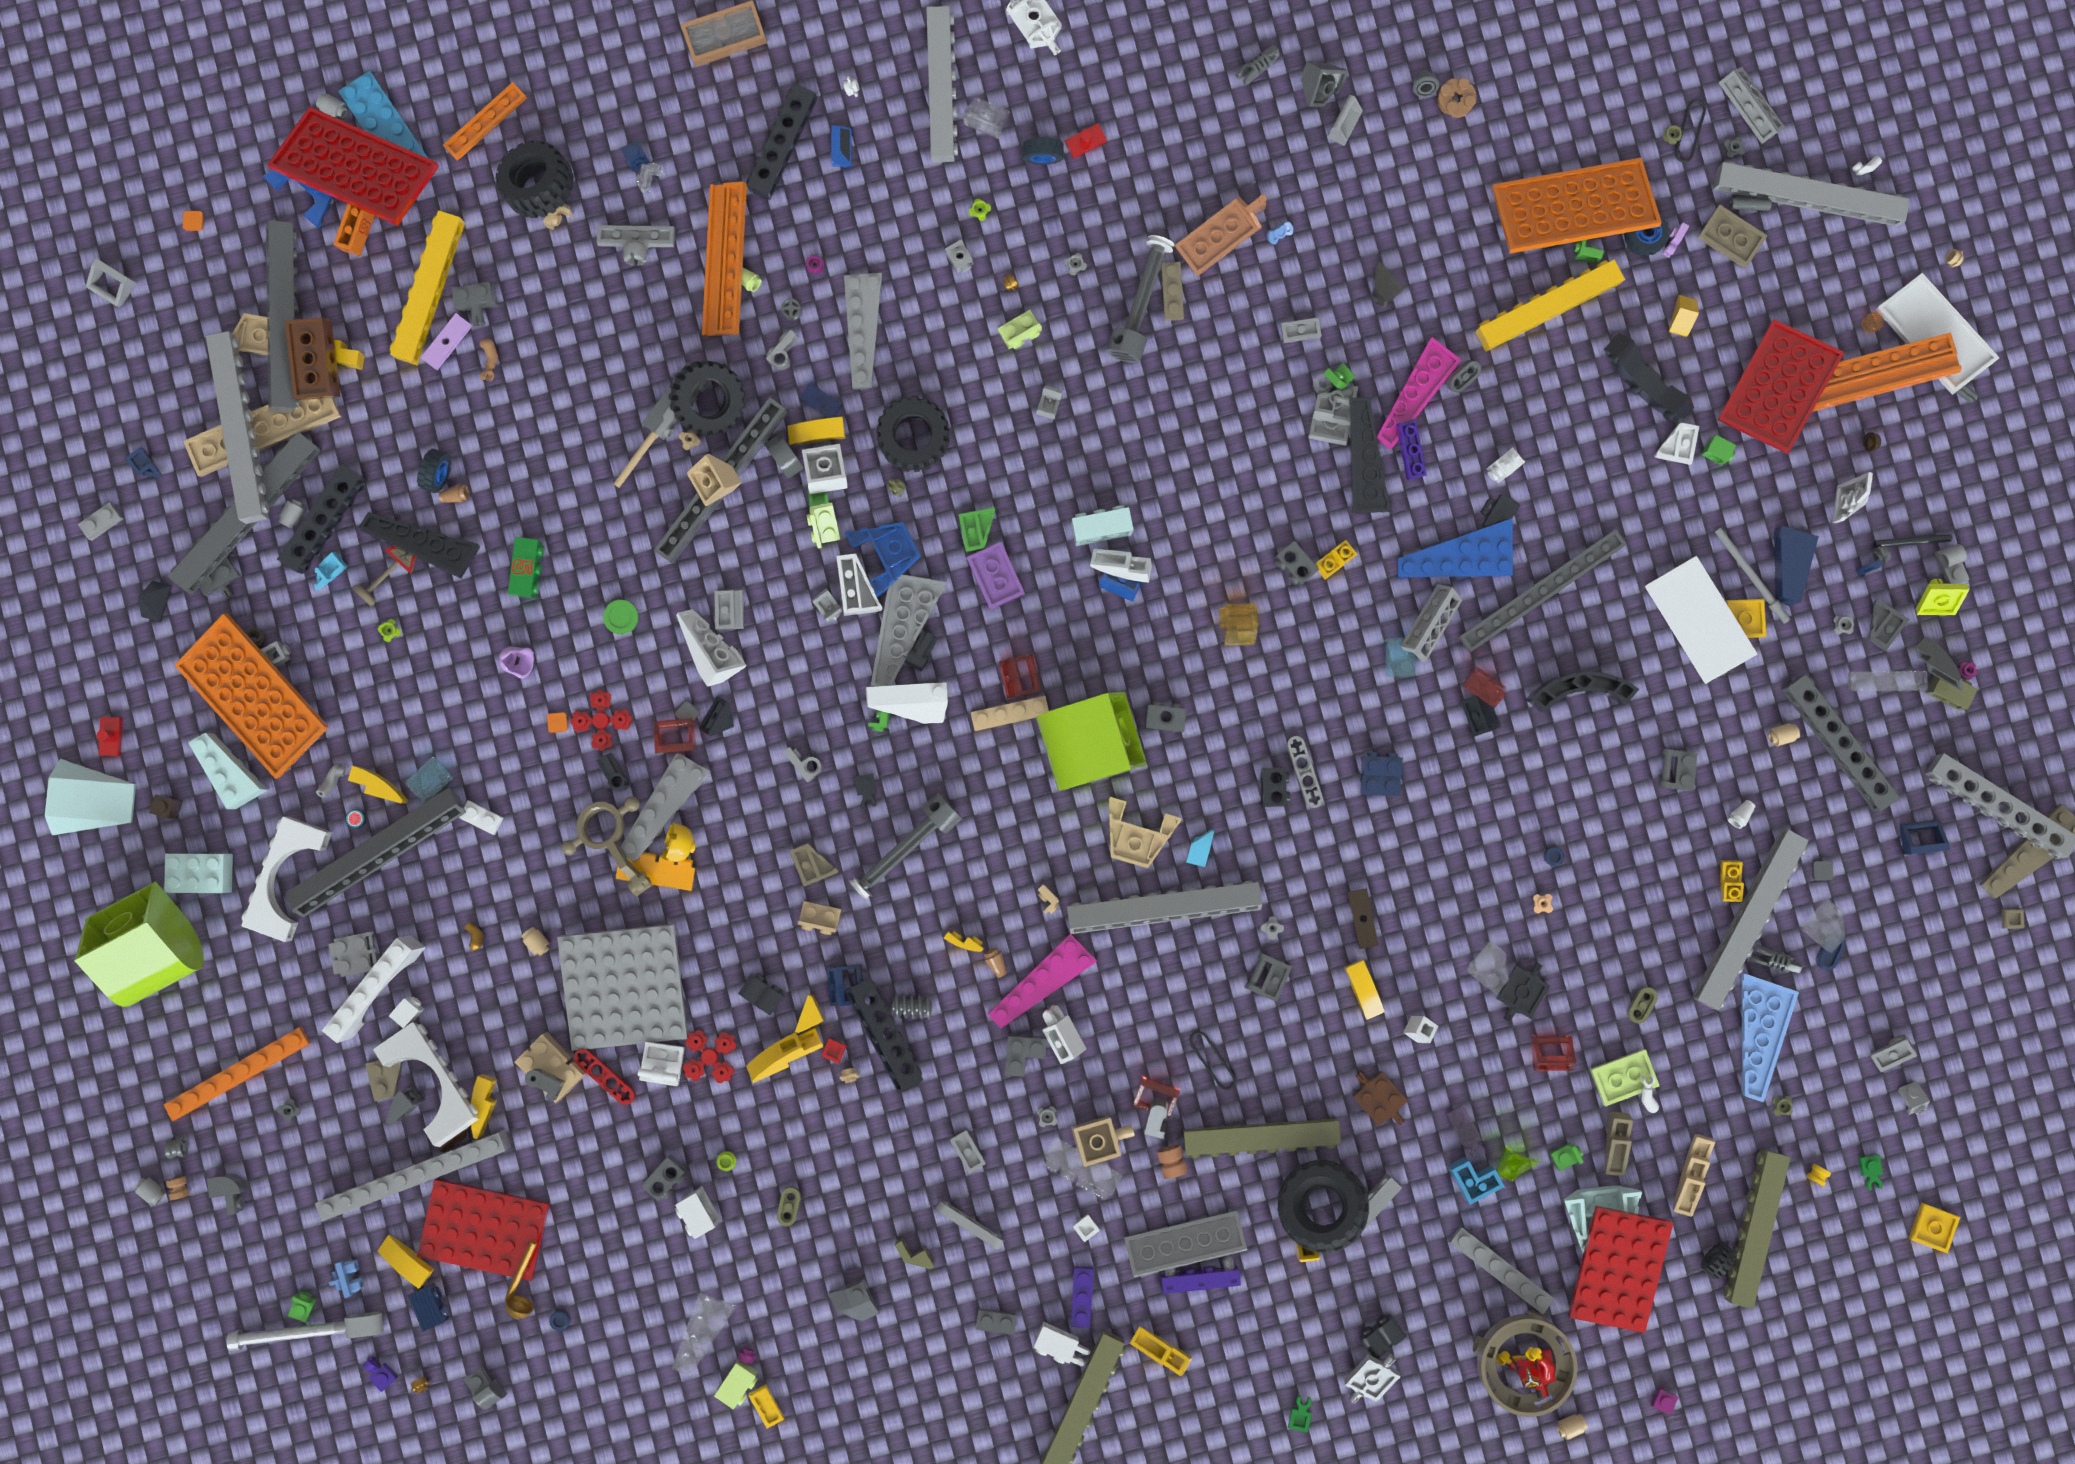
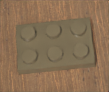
M1719 205L1697 238L1745 269L1768 235Z

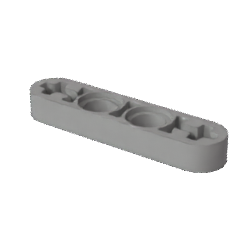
M1293 736L1289 738L1286 744L1306 805L1311 808H1317L1322 804L1323 796L1305 742L1301 737ZM1294 739L1296 742L1300 741L1301 745L1298 746L1299 752L1304 751V754L1294 757L1293 753H1297L1295 748H1291ZM1300 757L1305 758L1307 761L1306 767L1302 769L1296 764L1297 759ZM1307 775L1313 779V784L1309 787L1305 786L1302 781ZM1316 787V791H1312L1313 795L1319 798L1315 805L1313 802H1309L1311 793L1308 792L1306 794L1305 790Z
M940 1200L935 1209L939 1213L994 1248L999 1249L1004 1242L1001 1236L946 1201Z

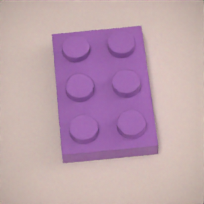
M1002 542L966 557L990 610L1025 595Z

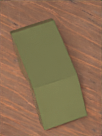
M903 1237L895 1242V1247L905 1263L927 1269L934 1268L935 1262L926 1246L912 1254Z

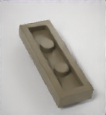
M1162 263L1164 321L1184 320L1181 263Z

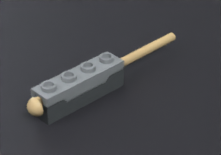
M708 380L699 381L693 387L690 395L691 406L695 404L696 396L699 392H703L708 386ZM670 386L642 422L651 433L613 483L618 488L624 483L653 441L658 437L663 440L666 437L669 438L674 431L673 427L679 422L674 417V412L670 409L671 400L668 399L669 393H671Z

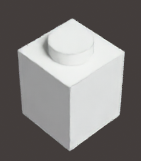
M406 997L389 1017L402 1028H405L416 1020L424 1008L417 998Z
M1411 1016L1403 1033L1417 1043H1431L1438 1025L1425 1016Z

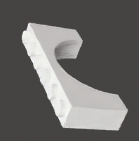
M282 817L276 826L277 833L270 842L269 848L271 849L269 854L263 860V870L256 878L255 883L257 885L255 891L249 897V907L242 915L243 922L241 926L283 942L292 941L298 922L285 915L276 901L274 894L276 873L284 860L297 851L308 848L319 851L326 850L333 832L292 817Z
M411 935L396 938L323 1028L322 1032L336 1043L353 1038L365 1024L362 1018L376 996L402 969L413 963L426 947Z
M412 1022L373 1050L383 1066L391 1067L402 1061L419 1060L429 1065L435 1071L442 1087V1101L436 1117L423 1130L433 1146L440 1147L479 1120L477 1116L478 1110L473 1103L470 1104L466 1099L468 1097L466 1091L457 1085L458 1079L452 1071H448L446 1067L448 1065L447 1061L436 1052L438 1048L432 1040L427 1038L426 1034L428 1032L422 1024L419 1025Z

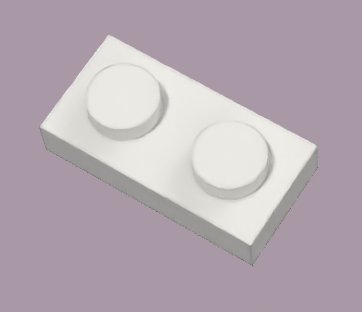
M467 801L464 807L466 813L459 818L495 835L504 817L471 801Z

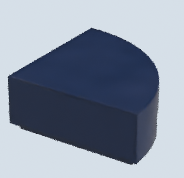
M1879 559L1856 569V571L1861 576L1883 567V562Z

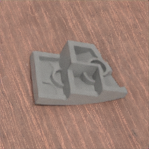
M1358 386L1344 391L1335 390L1331 393L1318 394L1309 439L1346 446L1350 428L1349 398H1356Z

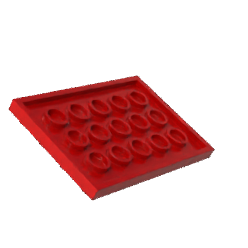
M1773 319L1720 414L1718 421L1788 454L1845 352Z
M435 1179L417 1257L514 1277L530 1240H535L537 1245L522 1277L524 1280L532 1281L550 1203Z
M1595 1205L1568 1316L1572 1319L1645 1333L1673 1222L1671 1220Z

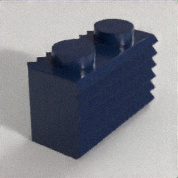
M434 1283L413 1291L408 1295L422 1332L449 1319V1310L445 1304L443 1305L440 1298L441 1291L438 1286L435 1287Z

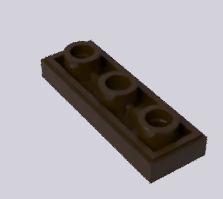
M1367 888L1347 892L1359 949L1379 945ZM1361 915L1365 916V921L1363 922L1360 921Z

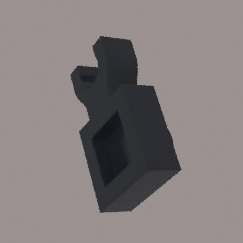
M874 774L855 776L857 796H863L861 801L862 809L866 808L865 802L867 800L872 801V807L877 806L876 800L872 796V793H877Z

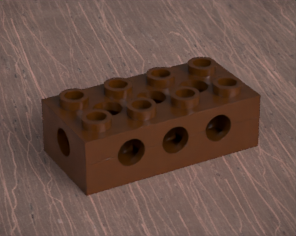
M319 317L285 320L293 399L310 400L341 397L332 319Z

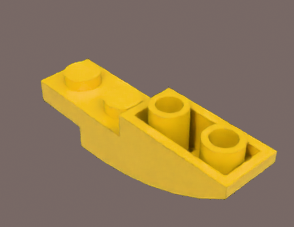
M815 1028L799 1036L795 1032L765 1049L746 1067L754 1083L788 1068L789 1062L818 1050L823 1045Z

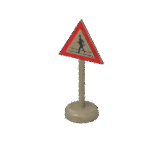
M395 547L384 549L396 561L366 590L358 584L354 585L352 589L372 607L376 601L369 593L399 564L412 574L416 557Z

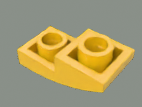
M1345 540L1316 562L1315 565L1319 569L1318 572L1326 580L1358 554L1348 541Z
M1721 860L1720 882L1722 901H1743L1744 883L1741 881L1743 862L1740 860Z
M948 931L944 937L948 942L966 950L982 952L984 949L981 946L983 942L975 936L973 938L968 936L965 942H963V937L955 931L952 933Z

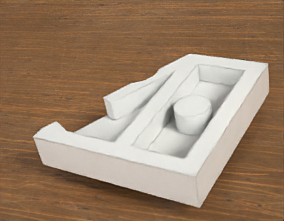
M1686 423L1678 424L1655 453L1654 457L1689 465L1692 464L1699 426Z

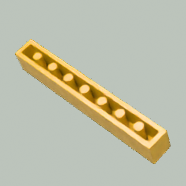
M438 210L437 215L432 220L433 227L431 233L427 235V245L425 251L421 253V263L419 269L415 271V281L413 287L409 289V299L407 305L403 307L401 323L396 327L397 335L395 341L390 345V355L398 360L418 366L465 222L458 216Z
M1615 259L1610 262L1605 260L1599 263L1596 269L1591 271L1589 268L1580 273V277L1576 279L1571 277L1563 282L1564 285L1560 287L1555 285L1546 290L1547 294L1543 296L1537 294L1529 299V303L1524 305L1521 302L1513 307V311L1509 313L1503 311L1496 315L1497 319L1491 322L1489 319L1479 324L1480 327L1476 330V334L1486 352L1620 285L1625 278Z

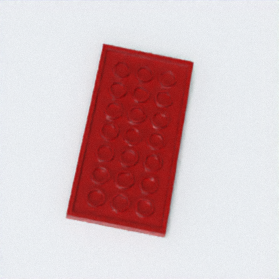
M310 106L267 164L271 170L397 226L439 168L437 162Z

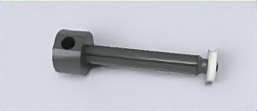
M1148 236L1149 241H1146V244L1152 249L1149 250L1150 254L1125 328L1113 329L1106 350L1107 354L1126 363L1138 364L1141 361L1147 339L1139 333L1163 258L1165 257L1164 253L1173 252L1172 247L1175 246L1172 241L1161 236Z
M938 792L922 807V810L928 816L865 875H862L860 881L855 876H853V880H849L855 891L868 901V896L872 897L868 889L873 888L876 883L937 827L944 834H947L963 819L941 793Z

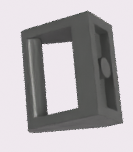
M413 1086L400 1090L394 1096L386 1119L388 1125H392L407 1117L425 1100Z

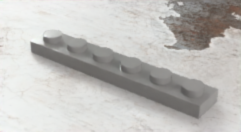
M1461 1226L1449 1240L1452 1245L1540 1313L1544 1314L1554 1301L1551 1295Z

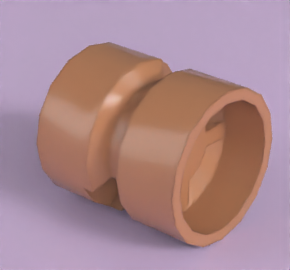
M1172 1145L1157 1151L1159 1162L1164 1164L1161 1167L1164 1179L1179 1177L1188 1172L1185 1161L1181 1160L1183 1156L1181 1145Z

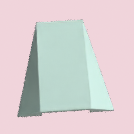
M60 759L48 780L45 818L51 834L58 835L132 823L136 784Z
M1613 1185L1579 1189L1564 1199L1582 1253H1584L1595 1205L1638 1214V1202L1642 1195L1641 1190Z

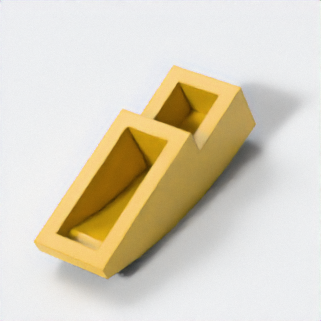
M334 340L337 363L363 370L365 355L360 351L347 349V345L340 340Z
M835 417L789 425V445L846 439L843 417Z
M359 766L351 767L348 781L365 785V794L407 804L408 799L384 777Z
M1361 959L1345 966L1344 969L1366 1020L1383 1013L1384 1009L1364 960Z
M485 1074L477 1076L471 1103L478 1110L477 1116L479 1117V1120L471 1125L473 1138L475 1139L483 1136L497 1101L490 1098L497 1079Z
M390 1234L377 1250L391 1267L418 1289L425 1284L434 1271L433 1267L421 1260L420 1257H417L418 1254Z
M1139 1326L1130 1342L1131 1345L1160 1365H1165L1179 1376L1185 1373L1193 1357L1141 1326Z

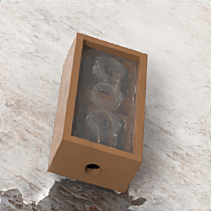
M753 0L680 24L696 67L767 43Z

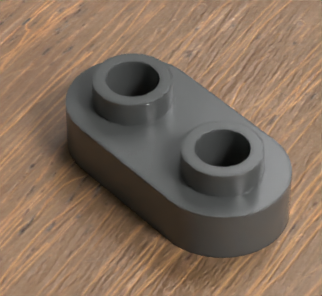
M1473 360L1465 361L1448 377V389L1456 393L1462 392L1479 377L1481 365Z

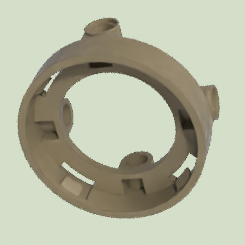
M1528 1310L1527 1314L1513 1315L1502 1319L1492 1326L1484 1337L1477 1336L1473 1344V1353L1477 1355L1478 1375L1487 1393L1506 1411L1525 1417L1545 1415L1561 1406L1570 1396L1575 1386L1578 1372L1576 1354L1568 1338L1554 1324L1546 1320L1545 1315L1533 1310ZM1521 1333L1537 1335L1543 1338L1553 1351L1556 1381L1546 1384L1549 1396L1552 1394L1554 1399L1541 1404L1540 1407H1536L1534 1403L1547 1397L1537 1398L1536 1391L1521 1393L1514 1388L1505 1386L1498 1377L1496 1371L1498 1350L1508 1338ZM1560 1336L1564 1340L1561 1343L1567 1353L1563 1354L1562 1348L1555 1337ZM1489 1379H1490L1492 1385L1495 1387L1494 1390H1493V1387L1491 1386V1384H1490V1382H1489Z

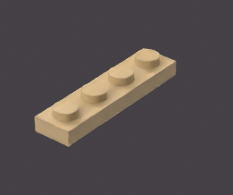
M1046 696L971 712L974 730L979 731L1033 719L1038 715L1049 712Z

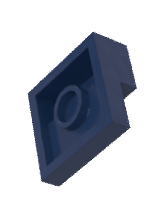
M1368 752L1367 756H1362L1361 795L1400 796L1403 757H1398L1397 753H1386V757H1379V753Z

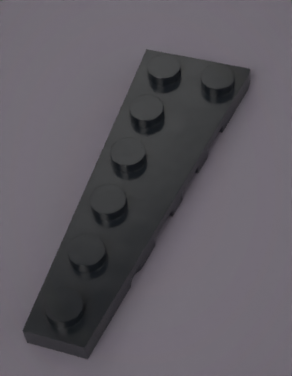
M1370 397L1349 398L1352 514L1391 512Z
M370 512L366 514L358 527L360 531L462 579L480 549L477 543L460 538L455 539L439 532H431L422 527H414L408 523L395 521L394 519Z

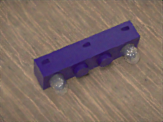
M1230 1255L1223 1257V1267L1221 1268L1205 1266L1202 1270L1186 1268L1183 1272H1176V1268L1167 1269L1164 1274H1161L1163 1294L1241 1286L1240 1270L1238 1266H1234V1259Z

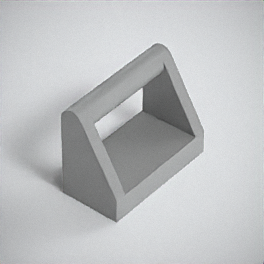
M1353 95L1348 96L1328 136L1329 139L1345 146L1363 111Z
M96 258L92 263L86 288L120 308L136 283ZM103 272L121 282L117 297L96 285Z

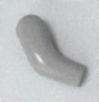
M340 763L334 764L317 789V795L325 797L336 787L339 776L345 775L346 768Z

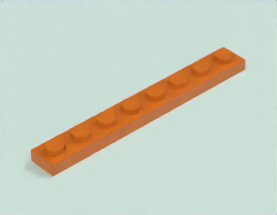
M299 1027L165 1103L164 1107L172 1122L176 1121L308 1046L311 1042L303 1028Z

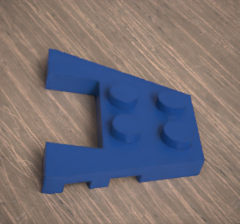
M274 170L263 176L276 190H279L289 179V177ZM298 182L317 200L304 216L319 229L322 224L321 220L324 214H327L328 206L333 197Z
M904 522L845 532L853 549L868 541H872L886 569L885 573L869 580L877 597L885 592L921 557Z

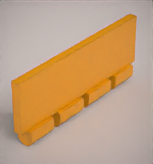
M644 852L636 862L628 859L640 873L642 871L646 873L651 879L652 885L692 891L695 868L692 867L693 860L685 859L679 861L678 865H675V862L663 860L662 855H660L659 862H656L657 854ZM617 866L616 879L629 881L630 879Z

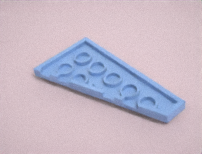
M1741 973L1742 1095L1764 1102L1799 992Z

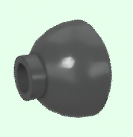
M1426 70L1421 71L1414 79L1413 92L1419 97L1431 96L1439 89L1437 77Z

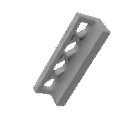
M1743 67L1732 71L1719 82L1762 144L1785 129V126Z
M1437 584L1400 646L1404 651L1415 653L1422 662L1427 661L1462 602V599L1453 587ZM1453 598L1454 602L1450 607V600ZM1444 613V619L1441 622V615ZM1435 628L1434 635L1431 638V632ZM1424 644H1425V650H1424V652L1422 653V652H1421V649H1422V647H1423Z
M1387 1173L1367 1194L1369 1215L1366 1227L1402 1189Z

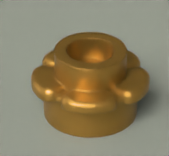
M1011 273L1007 276L1004 275L1005 280L1003 284L1009 291L1011 289L1016 291L1015 288L1019 286L1017 280Z
M424 1376L411 1382V1391H416V1394L427 1390V1385L430 1381H427Z

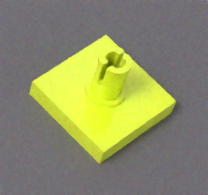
M1942 579L1931 580L1915 609L1917 615H1956L1969 591L1968 584H1943Z

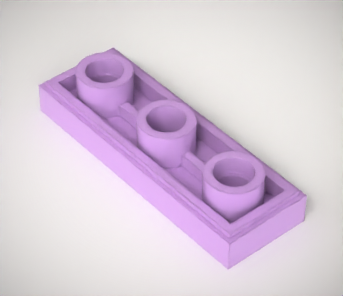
M455 313L421 356V359L438 371L471 329L472 325Z

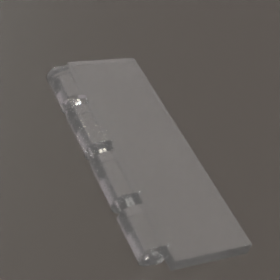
M1056 1137L1044 1157L1047 1159L1044 1165L1045 1168L1056 1173L1059 1167H1061L1062 1170L1059 1175L1072 1183L1076 1176L1079 1177L1076 1183L1077 1186L1088 1192L1095 1186L1093 1195L1104 1201L1108 1195H1113L1123 1176L1101 1162L1083 1167L1077 1149Z

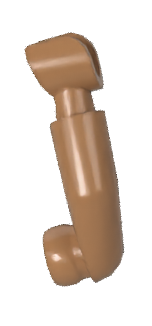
M487 338L480 341V347L484 349L487 356L486 368L480 374V379L492 381L494 379L492 369L495 368L498 354L494 342Z

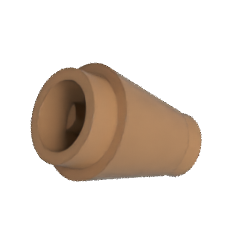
M460 483L439 492V499L442 503L465 502L470 497L468 487Z
M993 948L984 953V961L997 978L1007 974L1002 952L998 948Z

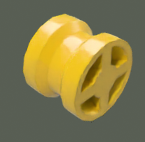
M1813 1163L1811 1166L1812 1171L1807 1173L1806 1177L1824 1187L1826 1184L1825 1180L1827 1177H1830L1831 1173Z

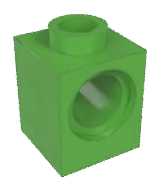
M1714 435L1709 438L1701 455L1719 465H1723L1733 459L1736 445L1718 435Z

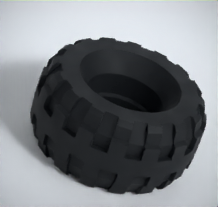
M1329 1160L1309 1161L1296 1167L1283 1181L1277 1198L1278 1216L1286 1233L1300 1246L1320 1253L1336 1252L1354 1243L1365 1229L1369 1215L1367 1192L1360 1179L1344 1165ZM1316 1189H1332L1341 1199V1215L1330 1225L1314 1223L1306 1212L1307 1198Z

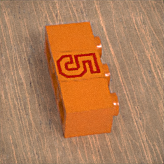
M347 203L333 245L343 252L361 257L375 215Z

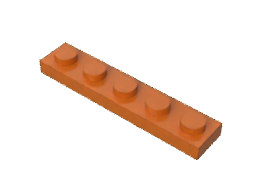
M512 82L447 140L443 146L458 161L527 99L526 95Z

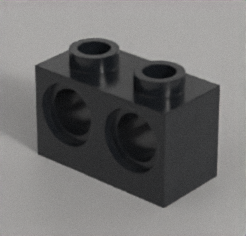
M1286 768L1260 769L1262 807L1287 806V802H1290V792L1286 791V783H1289V772H1286ZM1274 772L1280 776L1278 783H1273L1270 779L1271 774ZM1275 791L1281 796L1280 801L1277 803L1271 799V795Z

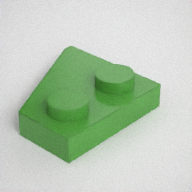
M995 507L959 514L966 553L985 549L995 514Z

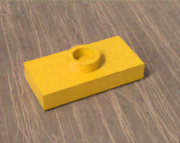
M766 1384L749 1393V1398L767 1429L784 1420V1415Z

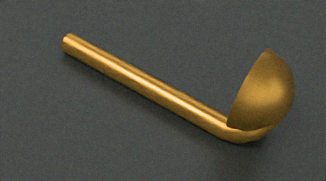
M530 1240L506 1293V1311L509 1316L515 1319H524L534 1310V1305L529 1299L514 1294L537 1245L535 1240Z

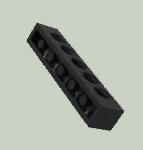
M794 84L793 88L788 90L786 95L787 101L784 106L780 107L778 112L779 118L777 122L772 124L770 129L771 135L763 144L761 157H757L754 164V172L749 174L746 181L750 192L767 200H771L817 101L815 92L798 84ZM794 105L801 106L799 110L792 109ZM786 122H793L791 127L784 126ZM778 139H785L783 144L776 143ZM770 156H777L775 161L771 162L768 160ZM762 173H769L767 178H760Z
M341 464L277 560L297 573L303 574L307 572L311 567L313 558L322 551L324 542L332 536V530L336 524L343 520V514L347 508L353 505L357 493L364 489L367 479ZM348 484V490L343 493L342 487ZM337 500V506L332 509V502ZM326 516V522L321 525V518ZM312 532H315L316 537L311 541L310 535ZM304 548L305 553L300 557L299 551Z
M869 977L845 989L844 991L898 1093L906 1092L924 1081L922 1071L915 1065L912 1052L906 1048L904 1037L894 1025L895 1020L885 1008L886 1003L879 996L875 982ZM866 995L870 998L869 1005L865 1003ZM875 1012L879 1015L878 1022L874 1020ZM884 1030L888 1033L887 1039L883 1037ZM893 1047L897 1050L896 1056L892 1054ZM902 1064L906 1067L905 1073L901 1071Z

